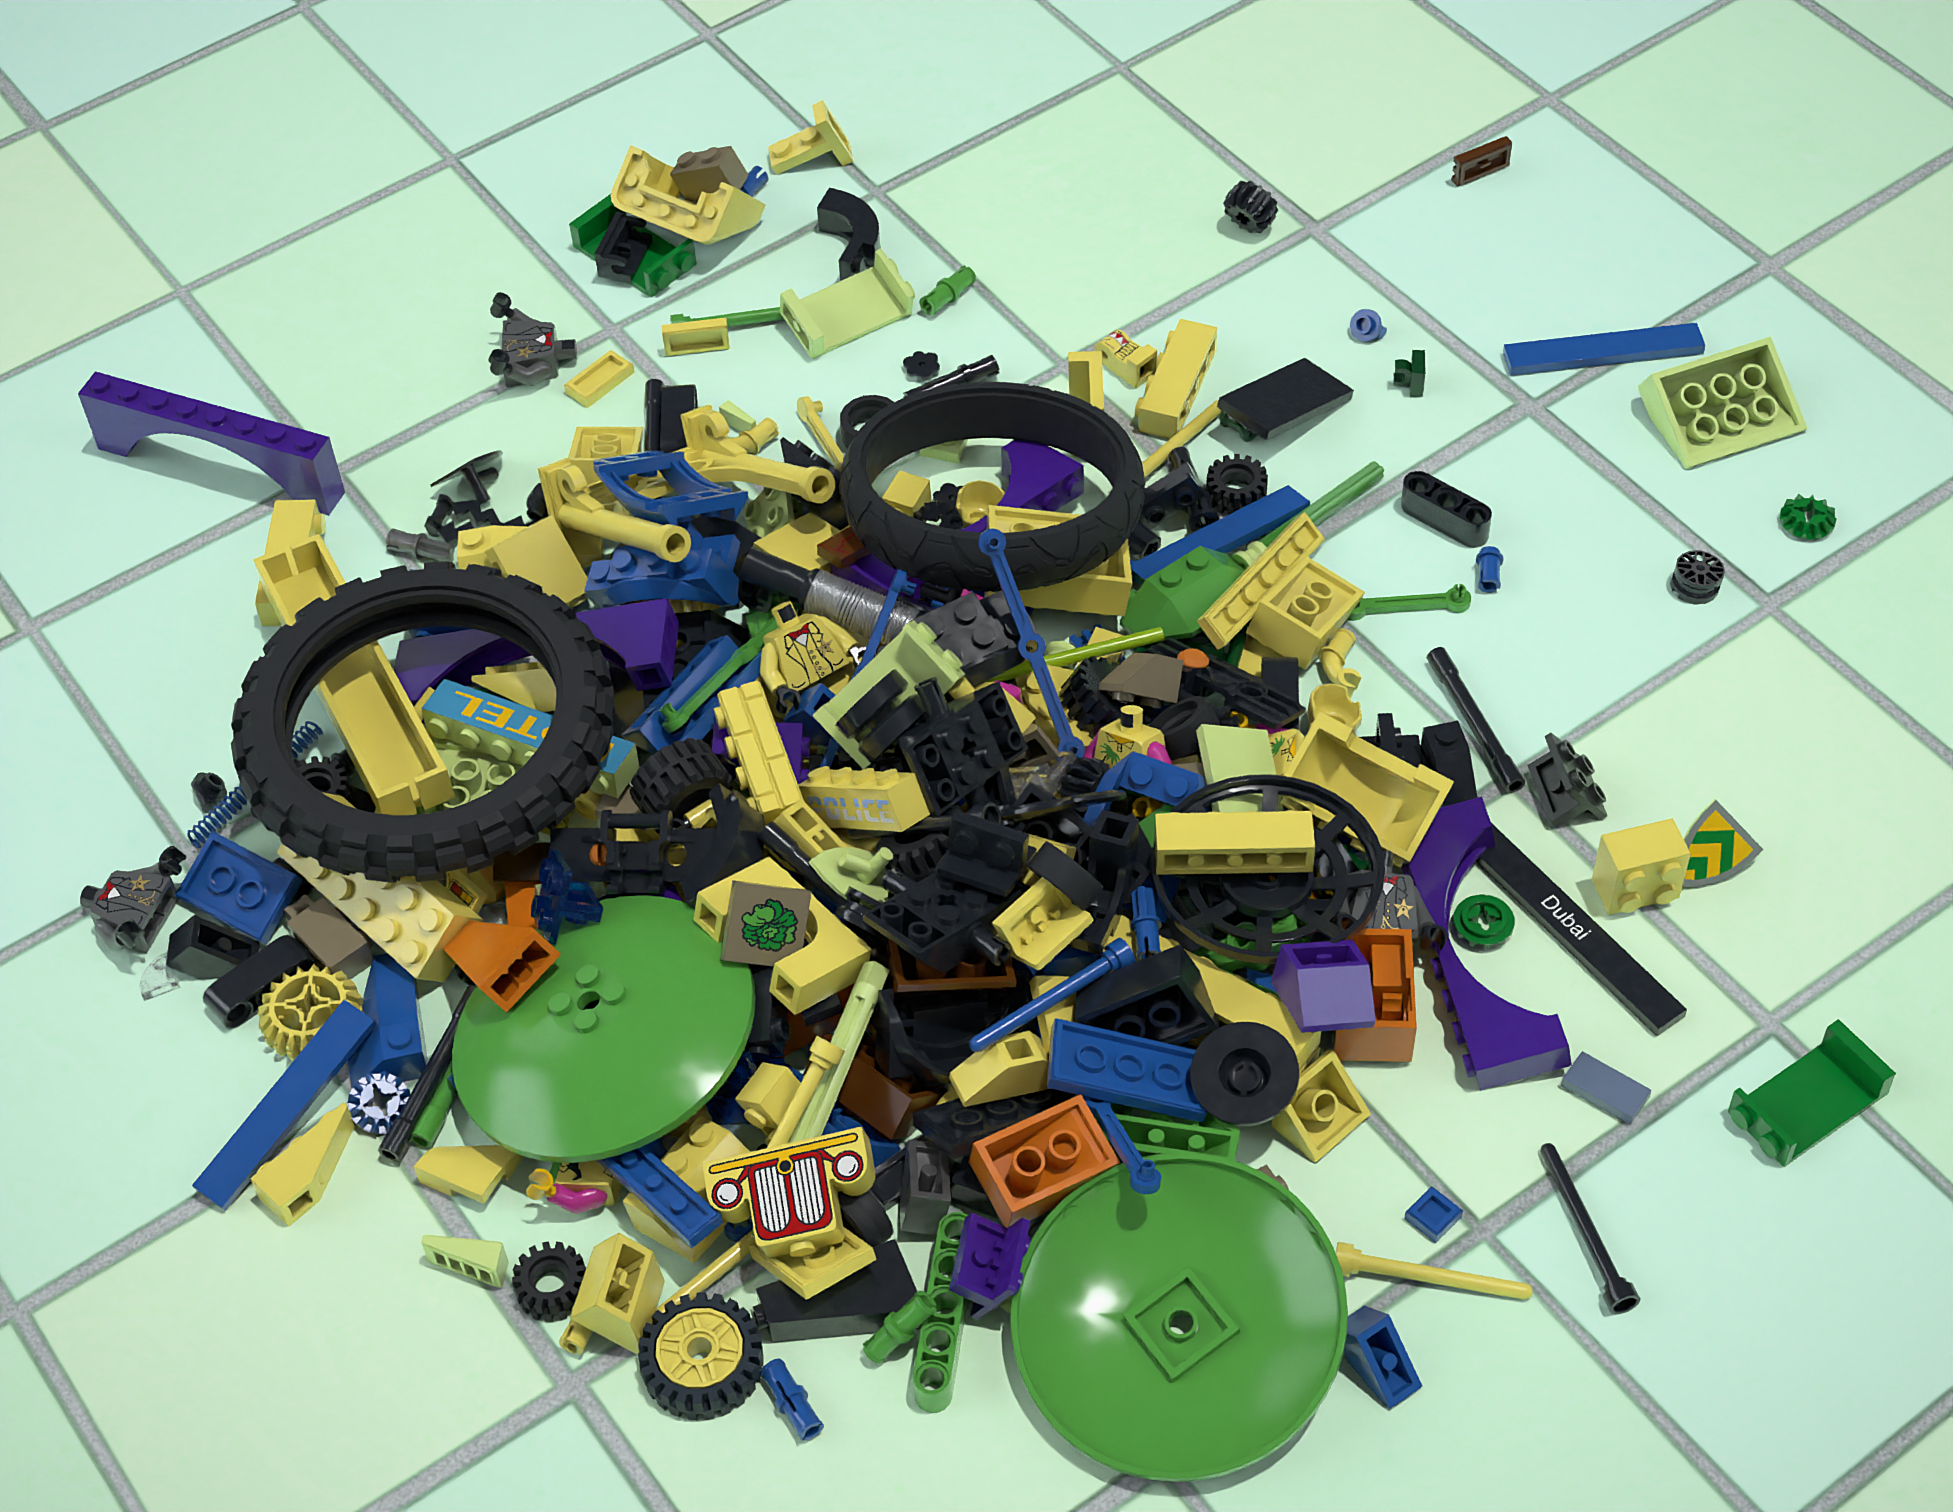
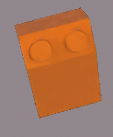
M1080 1094L974 1142L969 1164L1004 1227L1009 1228L1022 1217L1032 1220L1057 1206L1077 1187L1119 1165L1120 1161Z

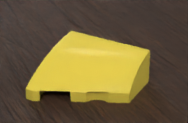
M501 1145L439 1146L427 1151L414 1165V1169L419 1183L451 1197L457 1192L485 1204L500 1179L508 1180L523 1156L509 1151Z

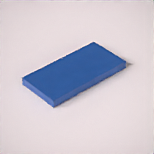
M1058 1018L1054 1019L1051 1027L1047 1088L1077 1095L1081 1094L1086 1097L1202 1123L1207 1115V1111L1195 1097L1191 1084L1190 1069L1196 1050Z

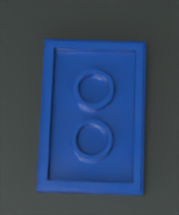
M211 831L174 896L266 945L284 914L283 909L289 906L303 878Z

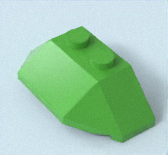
M1199 546L1144 581L1126 609L1125 616L1121 617L1120 626L1130 634L1161 627L1164 633V640L1170 637L1175 640L1194 637L1203 631L1196 621L1233 584L1245 569L1227 554Z
M1113 1102L1111 1104L1112 1111L1142 1157L1180 1152L1201 1153L1236 1160L1240 1130L1234 1125L1214 1118L1208 1112L1202 1123ZM1101 1128V1130H1102V1132L1104 1133L1106 1139L1108 1140L1110 1146L1112 1147V1149H1113V1151L1115 1152L1117 1158L1119 1159L1120 1164H1122L1123 1161L1121 1160L1120 1156L1118 1155V1153L1116 1152L1115 1148H1114L1113 1145L1111 1144L1110 1140H1109L1108 1137L1106 1136L1105 1132H1104L1103 1129Z

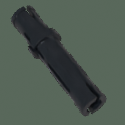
M991 354L968 365L963 363L957 366V370L905 391L903 392V398L936 387L980 382L1000 374V368L997 360Z

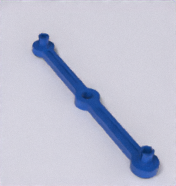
M986 529L978 538V547L983 554L990 557L1020 636L1017 643L1018 652L1030 662L1058 735L1059 743L1057 744V749L1060 752L1059 758L1066 763L1072 764L1077 757L1082 758L1084 756L1085 746L1082 740L1073 736L1043 657L1046 648L1045 641L1042 636L1033 631L1003 550L1006 546V538L997 529ZM1030 640H1034L1037 643V649L1032 653L1026 650V643Z
M897 569L861 662L857 666L851 680L873 659L898 594L904 592L912 596L916 584L907 581V578H905L907 572ZM832 736L819 768L828 766L830 769L839 747V743Z
M1038 1024L1037 1036L1042 1039ZM1082 1096L1130 1172V1187L1140 1194H1153L1157 1192L1161 1185V1174L1155 1169V1164L1152 1160H1143L1112 1111V1102Z

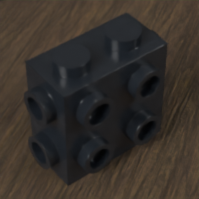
M773 968L752 970L756 997L755 1013L749 1038L738 1061L766 1062L771 1057L784 1056L785 1041L789 1039V1024L786 1019L787 1007L769 991Z

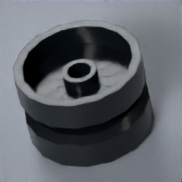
M896 669L892 670L873 686L835 724L837 729L847 739L857 737L867 727L872 730L860 742L858 751L870 764L876 761L888 749L892 750L900 743L899 736L915 726L926 714L918 694L910 695L900 705H896L895 701L906 691L908 682Z

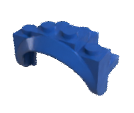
M690 522L677 523V526L687 530L691 538L690 551L683 560L670 562L660 559L655 553L629 545L615 548L612 559L592 561L584 591L601 609L627 605L629 602L665 598L705 602L719 606L735 605L740 602L738 599L739 578L734 574L733 569L740 541L734 534L703 538Z

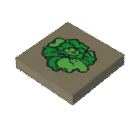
M732 880L720 958L725 961L774 966V963L802 949L812 892L806 889Z

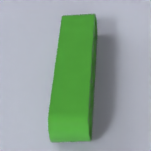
M961 1212L947 1214L939 1223L927 1294L933 1298L937 1305V1311L942 1308H950L954 1311L949 1314H940L936 1311L922 1323L913 1372L915 1401L918 1407L929 1413L941 1412L951 1403L968 1299L949 1291L952 1277L944 1276L945 1273L951 1272L954 1269L960 1241H953L950 1238L958 1235L961 1236L964 1219L968 1216ZM936 1345H944L948 1347L946 1350L942 1352H935L930 1350L932 1347ZM929 1383H938L942 1385L940 1388L936 1390H928L924 1388V1386Z

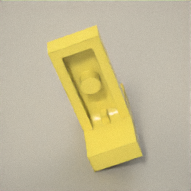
M823 100L812 105L816 125L768 146L771 167L777 175L831 150L842 166L853 162L850 141Z

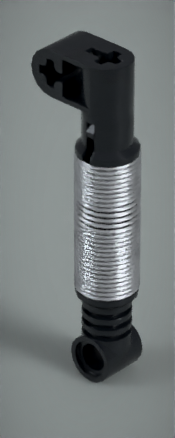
M755 547L749 550L739 575L738 599L751 610L763 613L768 612L776 596H780L797 603L799 609L808 612V614L824 616L838 626L841 625L842 628L845 627L851 632H857V634L864 635V637L867 636V638L871 637L886 598L883 594L880 595V593L873 592V590L870 591L866 587L863 588L858 584L855 585V583H851V581L846 579H840V577L834 576L830 572L827 573V571L824 572L818 568L808 570ZM895 601L880 643H884V645L890 643L909 621L924 615L925 612L913 609V607L907 606L903 602Z

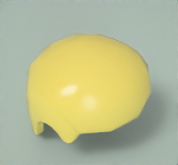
M977 480L966 483L958 492L955 507L962 517L963 528L970 526L987 515L988 505L996 506L1005 492L994 483Z
M1330 683L1320 685L1310 694L1307 719L1309 723L1314 722L1320 711L1353 728L1355 733L1362 722L1361 704L1359 701L1356 703L1351 701L1348 689L1345 686Z

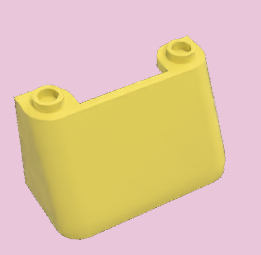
M630 145L611 192V201L618 209L706 245L716 243L753 228L759 222L766 204L724 182H721L719 186L721 189L717 192L710 194L702 191L697 204L681 198V192L670 176L674 167L663 163L649 155L646 151Z

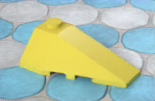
M490 525L459 531L457 549L459 569L466 570L468 564H477L501 570L497 562H490L484 551L527 527ZM574 529L562 532L582 569L592 565V561L603 560L604 538Z

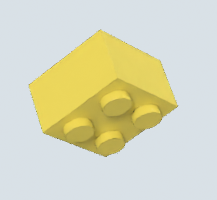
M1673 818L1601 835L1592 881L1608 915L1619 912L1630 913L1640 907L1657 903L1667 904L1680 898L1691 853Z

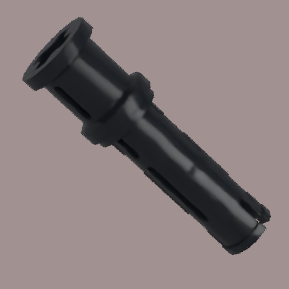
M1186 447L1174 448L1168 455L1173 469L1175 470L1188 462L1200 483L1190 458L1189 450ZM1205 489L1203 491L1206 496L1198 500V505L1195 502L1184 509L1189 514V526L1192 532L1220 519L1217 512L1212 509V497ZM1201 517H1204L1206 524H1202Z

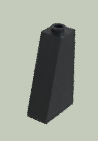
M896 1239L873 1246L877 1260L807 1300L781 1280L756 1288L758 1305L752 1306V1310L759 1330L767 1328L772 1343L876 1333L885 1324V1318L893 1311L897 1313L917 1292Z

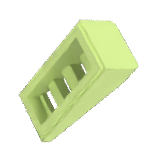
M436 1235L422 1236L421 1244L428 1262L499 1288L503 1287L509 1261L502 1242Z

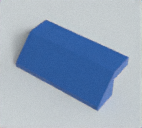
M728 635L709 641L674 678L672 686L666 687L622 736L627 741L635 743L636 746L653 755L666 745L669 746L679 740L684 741L687 738L702 740L713 728L714 723H717L713 708L719 707L717 694L722 690L733 687L740 688L743 684L756 681L760 676L762 651L748 663L740 666L689 716L685 724L674 732L667 733L662 727L665 717L659 711L660 708H663L667 703H671L675 711L678 710L739 649Z

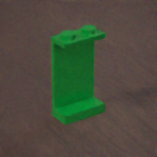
M611 194L569 223L573 247L594 261V253L616 212H623V215H626V212L614 206L611 201ZM634 226L639 232L644 231L652 234L653 242L635 277L629 284L652 298L697 264L694 241L688 238L676 247L646 227L639 228Z
M1837 1019L1827 1026L1822 1043L1773 1078L1748 1095L1740 1087L1733 1092L1728 1113L1740 1129L1746 1130L1759 1143L1760 1148L1767 1156L1775 1158L1783 1167H1786L1888 1095L1896 1072L1844 1023Z

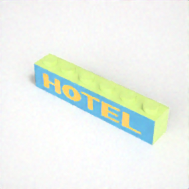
M443 679L421 708L427 733L438 739H447L461 744L470 750L476 749L493 755L499 760L510 761L522 766L528 762L540 746L553 719V715ZM612 736L609 751L600 761L601 770L590 787L593 792L619 798L639 769L635 743Z

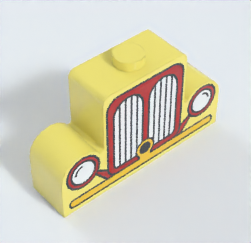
M862 1127L702 1163L709 1203L721 1214L725 1221L730 1223H740L752 1216L755 1242L768 1258L787 1254L793 1257L807 1256L812 1254L815 1248L842 1242L845 1234L838 1192L843 1191V1193L850 1196H859L866 1193L875 1181V1167L870 1139Z

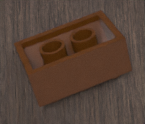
M887 938L885 967L890 971L886 981L888 989L892 988L894 995L1006 991L1016 987V978L1010 956L1005 963L1001 962L1000 966H996L989 959L977 953L946 973H943L920 961Z
M865 1031L836 1100L843 1104L845 1112L853 1117L862 1118L872 1125L873 1132L881 1138L893 1140L911 1136L917 1130L913 1126L912 1113L935 1106L948 1090L943 1086L925 1087L917 1075H911L905 1079H888L875 1060L876 1038ZM834 1033L822 1035L821 1038L831 1042ZM811 1060L809 1061V1063H808V1065H807V1067H806V1069H805V1071H804V1073H803V1076H805L807 1070L809 1069V1067H810V1065H811V1063H812Z

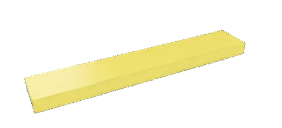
M1305 512L1297 516L1196 621L1217 650L1229 643L1254 616L1259 602L1306 556L1309 557L1325 540Z

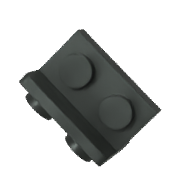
M1552 732L1545 735L1544 737L1550 752L1527 766L1549 823L1557 828L1586 810L1592 812L1600 820L1607 817L1608 815L1603 805L1606 802V797L1600 786L1592 778L1595 770L1585 754H1577L1568 740L1561 741Z

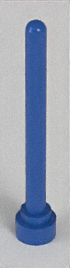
M1117 938L1107 944L1104 948L1105 951L1100 955V959L974 1036L969 1042L971 1050L981 1052L1104 974L1135 963L1136 959L1131 948L1122 938Z

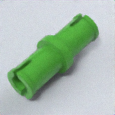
M963 265L950 277H944L939 280L936 288L920 298L919 304L921 309L926 314L930 313L932 316L945 304L956 301L963 290L975 283L976 275L969 266Z
M919 1290L897 1313L891 1312L885 1318V1324L869 1340L863 1343V1351L866 1356L874 1363L881 1364L901 1343L909 1342L915 1335L914 1330L937 1311V1305L933 1298L926 1292Z

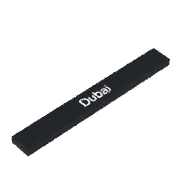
M1491 823L1496 847L1486 849L1476 862L1652 1033L1658 1036L1686 1016L1687 1009Z

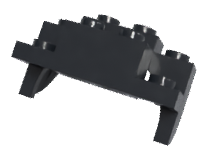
M1002 590L981 600H978L973 591L913 619L917 624L920 622L925 623L935 633L937 638L934 642L943 651L949 649L959 658L963 664L960 669L965 673L963 677L973 687L1028 660L1023 658L1018 652L1017 643L1020 636ZM1028 615L1034 633L1040 635L1036 626L1034 625L1033 621ZM1034 640L1028 641L1026 643V650L1030 653L1036 651L1037 643ZM888 644L883 645V646L877 648V650H876V656H877ZM948 691L944 694L945 700L952 697Z
M1026 969L1015 970L1016 987L1006 991L894 995L892 988L878 990V1001L869 1020L876 1030L875 1060L888 1079H905L911 1075H917L925 1087H940L945 1084H952L949 1079L950 1072L975 1053L969 1046L970 1040L1033 1000L1029 985L1032 979ZM987 1015H998L986 1026ZM1037 1017L1008 1035L1030 1031L1037 1036Z

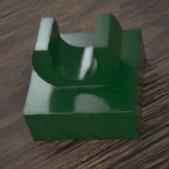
M1412 350L1411 362L1405 359L1395 360L1393 385L1402 387L1409 384L1410 397H1423L1426 374L1425 350Z

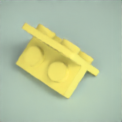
M1042 877L998 916L992 924L998 933L996 936L1011 944V957L1036 970H1040L1050 963L1073 939L1080 936L1094 919L1089 912L1073 905L1066 895Z

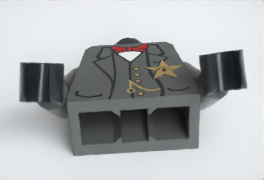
M503 292L496 293L492 300L493 304L490 307V313L495 318L506 316L507 320H503L502 350L494 349L488 358L492 374L496 376L504 374L506 387L519 385L534 386L541 381L556 378L559 375V360L577 358L576 339L558 340L555 324L552 322H541L529 317L517 308H509L512 304L511 298Z
M175 846L167 847L161 853L159 862L153 866L131 871L116 870L110 874L102 888L91 885L83 888L80 895V904L83 907L90 908L89 913L95 925V933L109 950L115 951L127 947L141 953H148L180 899L174 896L177 891L170 876L173 874L177 876L181 873L182 866L179 863L186 860L187 856Z
M1382 850L1385 863L1382 897L1376 912L1364 928L1411 929L1412 939L1418 938V933L1423 936L1420 941L1422 950L1429 951L1433 941L1442 950L1448 939L1446 929L1435 924L1417 887L1413 884L1412 877L1392 873L1393 852ZM1370 861L1369 870H1359L1349 873V875L1371 872ZM1371 886L1347 890V896L1342 908L1334 917L1332 923L1344 930L1353 925L1365 910L1370 898ZM1335 891L1329 899H1333Z

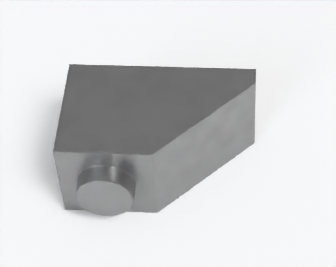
M908 1139L900 1195L901 1231L937 1235L939 1223L947 1215L951 1203L948 1155L934 1143Z

